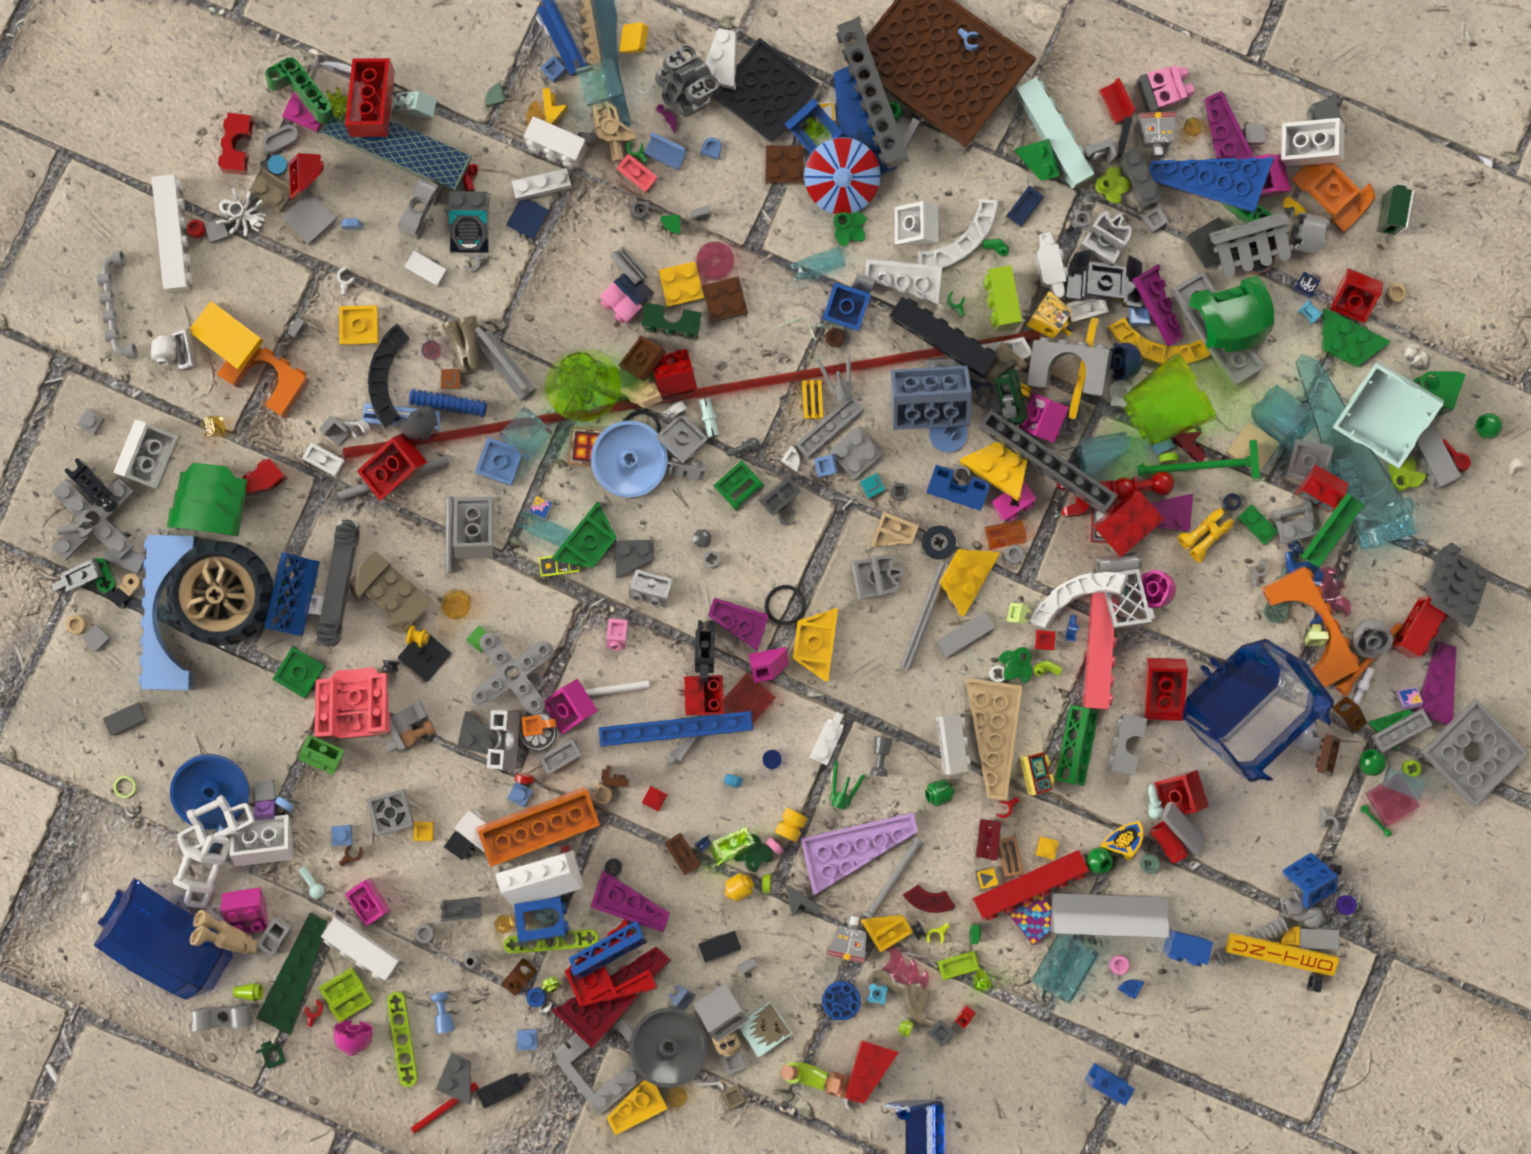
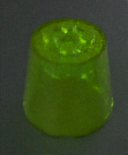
M1179 353L1171 356L1122 396L1125 404L1123 408L1127 415L1131 416L1130 422L1134 428L1139 429L1137 431L1142 440L1146 439L1150 446L1217 419L1216 412L1204 390L1200 392L1195 384V381L1198 379Z

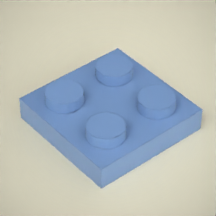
M488 437L475 473L512 486L525 450Z

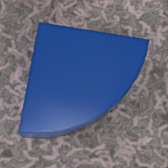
M1137 979L1126 980L1117 989L1135 999L1144 982Z

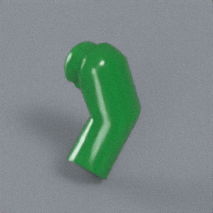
M1001 239L982 241L983 250L993 249L1002 257L1009 254V247Z

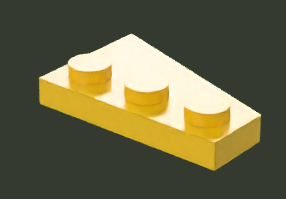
M643 1080L607 1116V1120L614 1134L617 1135L667 1110L668 1107L658 1086Z

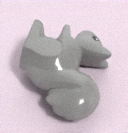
M1298 889V892L1291 891L1292 899L1287 897L1280 898L1283 914L1287 918L1295 921H1304V924L1310 928H1317L1323 922V913L1318 907L1312 906L1307 909L1302 905L1303 891L1301 889Z

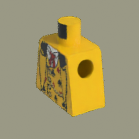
M1050 291L1042 299L1026 326L1051 338H1054L1060 331L1070 336L1075 329V326L1067 322L1071 310Z

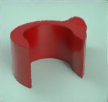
M1015 797L1008 802L998 801V803L1007 805L1008 812L1005 815H996L1000 818L1009 817L1012 813V808L1020 802L1019 799Z
M319 999L315 1000L319 1006L318 1013H312L308 1006L304 1008L305 1013L308 1015L306 1026L313 1027L315 1018L324 1010V1005Z

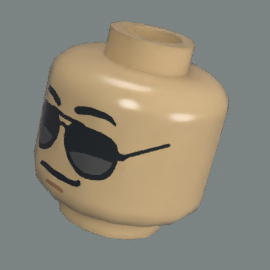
M736 1030L718 1042L712 1037L717 1053L725 1057L735 1054L740 1047V1040Z

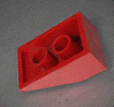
M402 433L392 437L357 472L376 497L382 501L414 476L428 462L410 439Z
M1147 658L1144 718L1147 720L1184 721L1188 675L1186 659Z

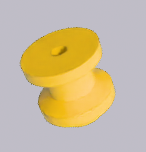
M411 625L407 633L406 644L410 645L412 642H417L418 647L422 648L428 644L430 634L424 628L421 632L416 631L415 626Z

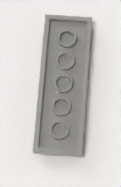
M1202 271L1172 289L1171 293L1206 346L1207 328L1203 316L1197 309L1189 306L1191 294L1207 289L1211 294L1216 293ZM1211 347L1208 349L1231 387L1264 368L1252 347L1235 352H1225L1224 348Z

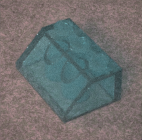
M1058 934L1031 981L1057 998L1071 1004L1099 953L1067 934Z

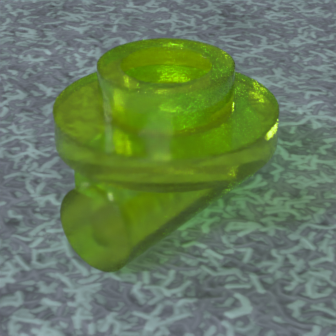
M808 118L807 124L809 126L805 128V133L810 137H819L824 133V127L813 118Z
M983 969L978 970L977 974L972 978L973 985L979 991H987L993 986L992 981Z

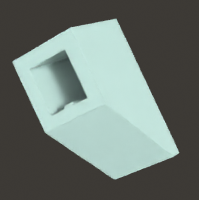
M421 91L397 93L394 99L393 111L421 118L433 117L437 98Z

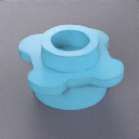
M871 984L869 986L870 995L867 997L868 1002L885 1004L888 988L885 985L880 987Z

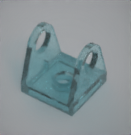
M523 407L499 436L528 461L553 432L531 410ZM529 429L531 431L530 438H521V431Z

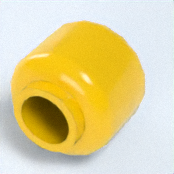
M738 873L726 881L724 892L729 899L740 902L752 895L754 883L749 875Z

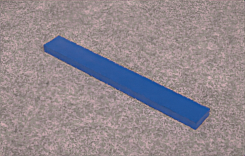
M752 711L599 727L601 747L752 731L754 728Z

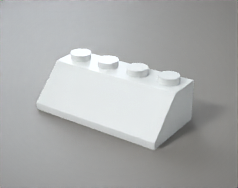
M573 851L495 874L501 894L513 908L514 904L548 899L584 888Z

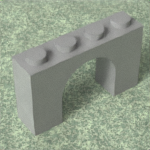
M1040 337V340H1034L1027 386L1049 390L1052 368L1055 362L1064 355L1074 354L1080 356L1086 365L1083 393L1105 397L1112 351L1107 349L1108 346L1096 345V348L1088 347V343L1077 342V345H1070V341L1059 340L1058 343L1051 342L1049 338Z

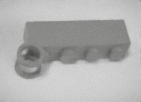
M1431 421L1417 439L1412 451L1416 452L1419 457V465L1427 472L1428 482L1437 489L1461 477Z

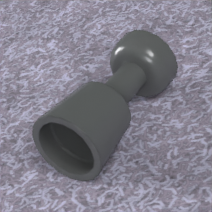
M874 736V754H877L876 767L871 768L870 775L887 777L888 771L883 768L885 755H889L893 738Z

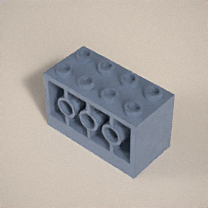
M968 366L891 370L890 404L893 430L970 426L971 385Z

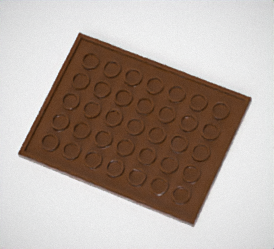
M894 0L865 37L884 90L965 148L971 144L1036 61V57L954 0ZM960 28L968 33H979V38L968 40L970 45H979L977 51H969L965 48L964 39L958 34ZM859 56L854 61L859 63L864 58ZM863 74L866 78L870 76L869 74Z

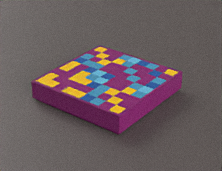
M1039 894L1032 897V902L1025 905L1020 904L1008 914L1032 945L1051 931V905L1044 896L1040 897Z

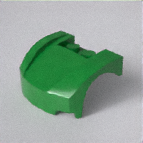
M1258 275L1241 280L1240 286L1211 294L1207 289L1191 294L1189 306L1197 309L1202 314L1206 324L1207 349L1211 347L1224 348L1225 352L1246 350L1264 342L1273 330L1274 308L1272 299Z

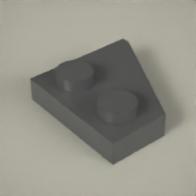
M465 711L457 748L488 754V749L496 747L498 735L476 719L470 712Z

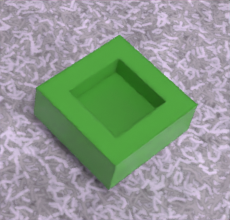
M478 626L466 640L482 653L483 649L480 646V639L487 632Z

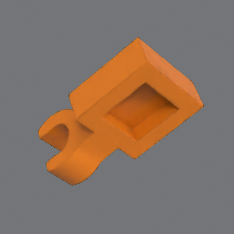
M541 715L521 717L524 737L544 735L543 729L557 727L555 719L542 720Z

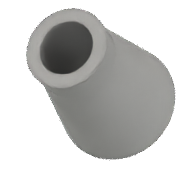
M476 950L466 952L463 957L464 965L469 969L479 968L483 961L482 955ZM472 958L474 960V964L469 963L468 960Z

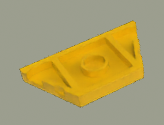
M995 442L959 460L962 466H966L970 471L990 482L1017 501L1021 499V490L1028 463L1027 460Z
M958 549L939 583L947 592L948 598L955 605L960 616L964 617L1000 555L999 552Z
M838 608L797 622L793 660L825 682L829 680Z

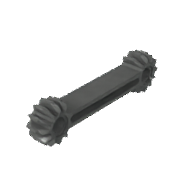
M348 519L339 521L334 532L335 542L321 618L318 621L317 642L326 647L338 645L341 639L349 582L356 546L360 539L358 523Z

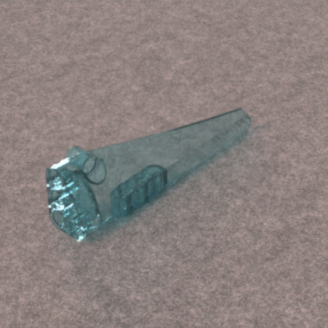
M1300 354L1295 364L1321 443L1334 447L1329 463L1331 474L1349 483L1346 494H1350L1365 505L1352 522L1360 549H1368L1419 533L1415 517H1412V513L1415 510L1413 500L1401 496L1373 451L1333 428L1335 421L1346 406L1321 362Z

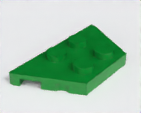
M1326 308L1322 310V351L1354 367H1358L1390 342V340Z
M598 501L553 555V561L593 569L617 540Z

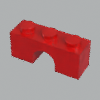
M227 113V118H224L223 128L225 135L221 138V148L223 150L222 155L218 159V165L224 173L247 175L249 156L245 152L236 151V143L242 138L252 139L254 119L251 115Z

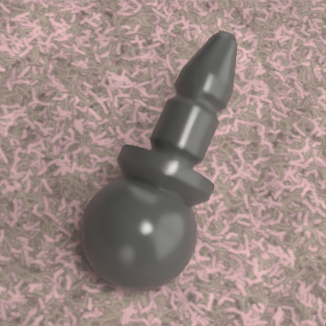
M751 437L746 442L743 441L740 446L728 451L727 456H736L743 452L745 454L757 452L760 448V441L755 437Z

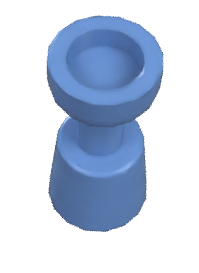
M448 991L431 994V1000L437 1002L439 1014L435 1016L436 1034L455 1030L451 1014L446 1013L444 1000L448 999Z

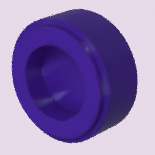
M1342 895L1336 901V908L1340 913L1350 915L1355 912L1357 903L1352 896Z

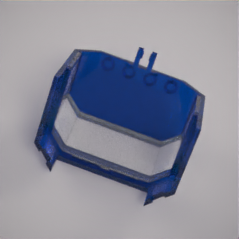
M1265 638L1241 645L1221 665L1214 657H1210L1208 660L1216 670L1211 673L1207 666L1202 665L1200 667L1208 678L1186 698L1182 719L1198 739L1236 773L1249 782H1257V780L1274 781L1263 770L1316 719L1330 726L1331 718L1329 717L1330 711L1334 707V699L1305 661Z

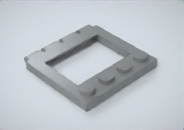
M621 1018L615 1026L630 1043L633 1030ZM575 1033L567 1040L571 1045L570 1048L563 1043L554 1051L558 1057L555 1060L598 1115L602 1114L643 1080L631 1063L595 1093L571 1063L590 1046Z

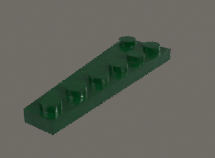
M312 912L309 913L256 1017L288 1035L293 1033L313 965L323 939L321 936L326 930L327 920Z

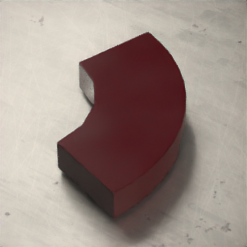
M918 884L902 894L911 905L926 912L942 913L956 907L946 890L939 893H930Z

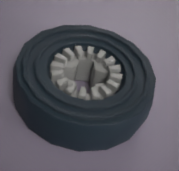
M938 525L929 528L924 533L922 548L930 558L936 560L945 559L955 550L956 538L949 528ZM937 537L940 540H944L941 548L938 545H934Z

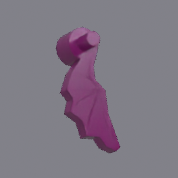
M658 104L655 108L656 112L665 117V122L675 133L676 125L678 124L676 116L670 111H664V105Z

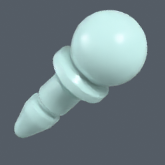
M1150 784L1148 790L1150 795L1148 807L1150 808L1148 812L1152 819L1158 820L1161 818L1164 809L1161 806V801L1157 798L1154 786Z

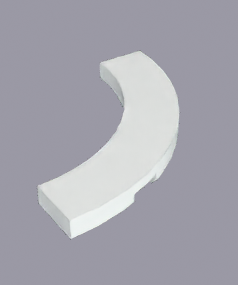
M979 199L975 218L968 230L960 238L944 248L919 251L918 263L940 265L942 268H946L970 255L988 234L996 215L998 200Z
M1103 572L1088 573L1070 579L1055 588L1038 605L1029 623L1048 630L1055 616L1072 601L1082 596L1099 592L1121 595L1129 577L1119 573Z

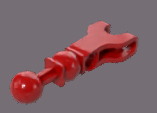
M1157 472L1150 480L1137 481L1136 477L1132 479L1121 477L1116 481L1099 482L1118 495L1117 499L1121 501L1135 488H1138L1140 492L1153 491L1158 495H1167L1174 488V479L1167 472ZM1056 482L1059 490H1067ZM1076 496L1075 504L1065 506L1062 509V517L1082 516L1090 505Z

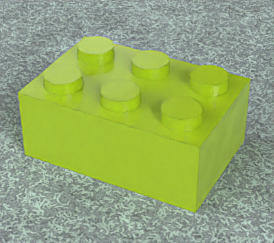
M1012 265L991 268L985 275V279H983L984 290H988V297H986L988 309L991 308L992 316H990L991 327H995V332L1018 328L1022 318Z

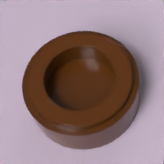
M838 328L830 329L825 336L827 345L832 348L840 347L844 342V333Z

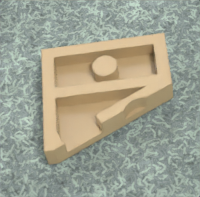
M883 511L870 546L912 544L919 525Z

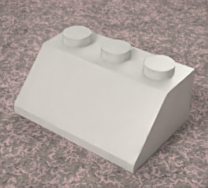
M135 419L114 473L157 489L178 436Z
M960 714L936 717L943 774L951 775L968 772V768L971 767L970 757L966 756L965 748H968L967 737H963L962 730L966 729L965 719L961 718Z
M289 815L275 816V819L257 820L254 825L240 831L238 834H231L230 858L235 867L292 860L293 838ZM249 819L236 821L237 825L239 826L247 822Z

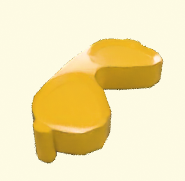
M1286 196L1284 198L1283 207H1294L1296 217L1300 212L1306 213L1305 208L1299 202H1296L1291 197Z

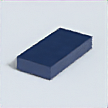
M1028 186L1006 217L1021 228L1044 196L1031 186Z

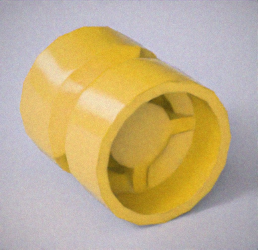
M786 807L782 815L783 822L778 823L774 832L797 843L801 835L800 828L805 827L809 818Z

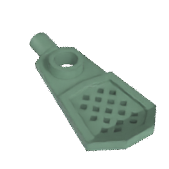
M1282 567L1281 575L1277 576L1275 580L1289 573L1287 567ZM1267 601L1263 614L1269 622L1280 624L1288 619L1289 601L1278 603L1275 607L1269 605Z

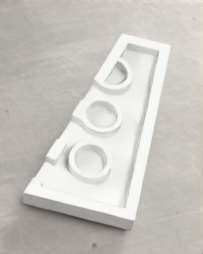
M866 259L865 277L875 280V283L898 289V291L939 304L942 266Z

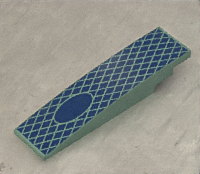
M336 99L331 109L332 119L324 124L321 133L419 178L457 191L472 159L471 155L391 120L388 136L350 137L345 126L347 102Z

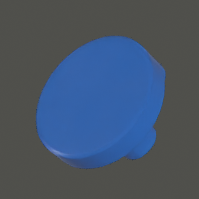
M836 981L824 990L822 1005L824 1011L832 1019L844 1021L852 1018L859 1011L861 998L854 985L846 981Z

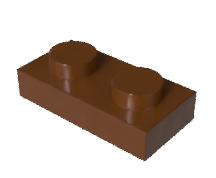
M681 832L664 842L684 876L701 866Z

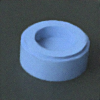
M278 797L275 801L276 804L289 812H292L294 809V805L282 797Z

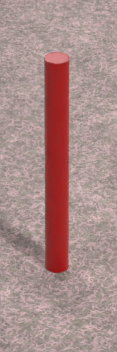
M476 1082L470 1086L471 1094L479 1089ZM451 1098L411 1127L412 1132L416 1134L458 1104L460 1100Z

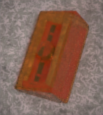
M1022 519L985 527L990 550L1026 542V531Z

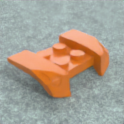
M1334 163L1305 165L1291 178L1303 192L1307 190L1333 217L1330 220L1343 233L1366 212L1376 197L1370 183L1360 190Z

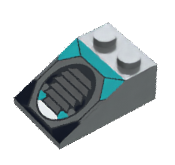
M449 191L450 252L489 253L488 193Z

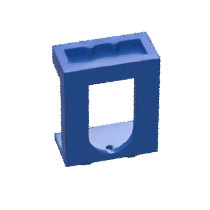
M814 99L809 101L785 123L786 127L792 131L810 154L818 146L810 139L800 125L813 113L829 130L832 138L845 135Z
M561 897L514 904L520 946H527L528 942L556 937L567 939L566 933L570 932L568 921L564 920V914H567L566 902L562 903ZM554 909L559 913V921L555 926L527 931L526 912Z
M1093 1063L1084 1079L1091 1087L1124 1106L1127 1105L1135 1088L1128 1085L1127 1081Z

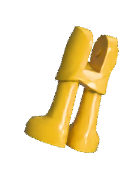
M1221 507L1201 521L1202 524L1193 532L1181 533L1176 537L1182 547L1190 549L1209 530L1210 534L1189 551L1191 557L1200 564L1206 559V551L1209 547L1233 528L1234 520L1231 518L1223 522L1220 527L1216 525L1215 522L1225 513Z

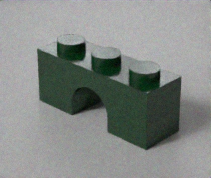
M645 303L641 326L646 332L656 333V331L664 332V335L672 337L678 334L683 335L682 338L694 340V337H699L702 312L683 309L680 320L668 322L664 318V306Z

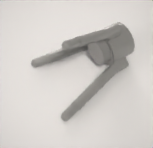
M850 356L846 357L847 383L842 381L841 374L837 371L838 382L835 384V387L820 359H817V363L831 388L832 394H835L836 399L839 401L849 399L851 397L850 390H852Z

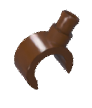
M347 846L345 856L338 862L339 865L343 867L350 861L360 860L364 854L362 846L359 847V855L356 858L350 856V846Z

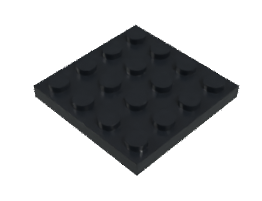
M759 38L736 66V90L720 86L713 94V98L772 144L786 127L785 123L800 110L817 89L819 83Z

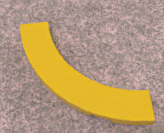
M1092 317L1090 320L1085 342L1089 344L1088 347H1093L1099 318ZM1083 359L1080 364L1068 415L1072 419H1076L1086 377V365Z
M1125 317L1107 327L1119 343L1127 342L1134 344L1140 350L1144 360L1152 363L1170 366L1186 365L1211 356L1201 339L1179 346H1167L1149 341L1135 331Z

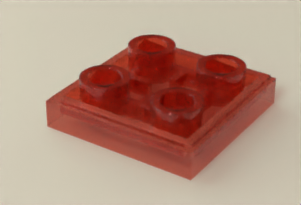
M746 673L724 698V704L734 713L752 711L754 723L776 697L760 683H754L753 677Z

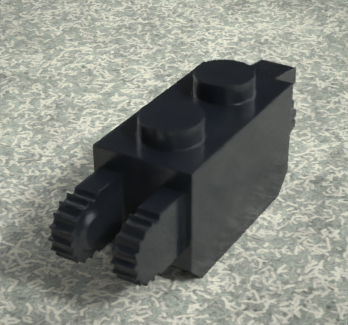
M698 620V629H696L695 673H700V683H708V673H714V621L710 620L709 630L703 629L702 620Z

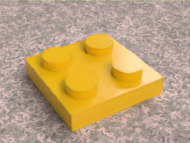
M695 261L659 270L667 308L704 299Z
M339 306V344H379L378 306Z

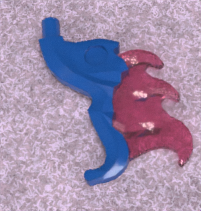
M1285 552V565L1288 572L1290 573L1301 566L1306 567V569L1309 568L1314 575L1312 580L1315 586L1318 585L1323 592V596H1321L1323 601L1330 605L1332 611L1336 609L1344 610L1345 616L1348 617L1351 612V604L1338 591L1339 587L1343 589L1346 587L1342 582L1331 577V573L1337 574L1338 571L1328 566L1319 569L1309 561L1298 563L1296 560L1294 561L1291 552ZM1318 614L1316 619L1310 621V624H1319L1323 620Z

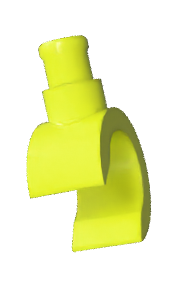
M945 923L938 929H930L926 934L927 942L930 943V934L932 932H938L940 934V943L942 944L944 934L950 926Z

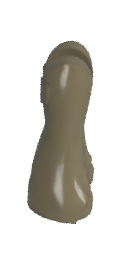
M468 316L443 323L442 328L451 339L461 372L464 374L470 372L471 369L473 371L481 369L482 361L478 351L477 333L475 331L477 328V317Z

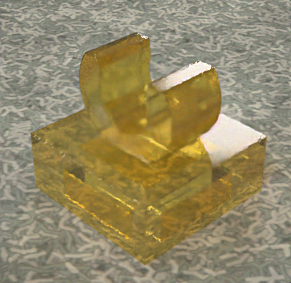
M222 416L203 418L204 422L201 425L205 426L207 432L204 433V436L221 437L226 435Z

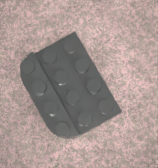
M1449 543L1434 556V564L1428 580L1423 584V590L1427 591V594L1432 599L1429 603L1470 627L1474 623L1490 572L1460 555L1462 548L1454 543Z

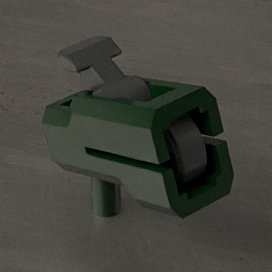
M1017 370L1001 372L994 378L1003 408V417L1010 423H1014V425L1022 424L1027 419L1028 412L1021 392Z

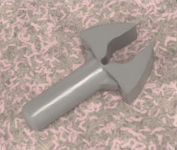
M78 516L76 524L58 527L56 531L58 535L79 532L81 537L85 538L95 528L84 529L81 527L85 523L94 521Z

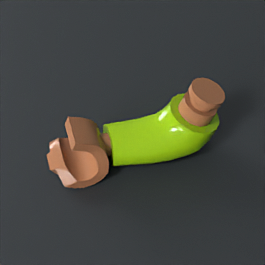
M799 1061L787 1063L781 1069L782 1078L790 1084L806 1085L822 1091L826 1087V1094L844 1097L848 1083L847 1075L831 1071L828 1077V1072Z

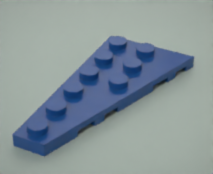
M847 66L833 74L839 128L845 134L843 137L858 140L873 152L878 161L881 176L897 169V166L888 169L886 163L882 165L879 153H882L880 146H875L872 137L876 135L874 129H869L866 119L870 117L868 112H863L860 104L863 101L862 95H857L854 84H857L856 78H851L848 70L850 66Z
M1274 157L1258 159H1191L1187 161L1156 160L1151 161L1148 170L1156 184L1255 213Z

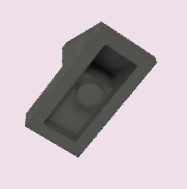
M789 885L786 888L792 917L800 904L804 905L802 909L812 914L815 912L818 914L822 908L819 904Z

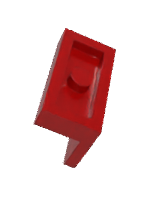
M1120 78L1115 79L1114 83L1099 90L1115 125L1122 122L1125 117L1131 118L1136 110Z

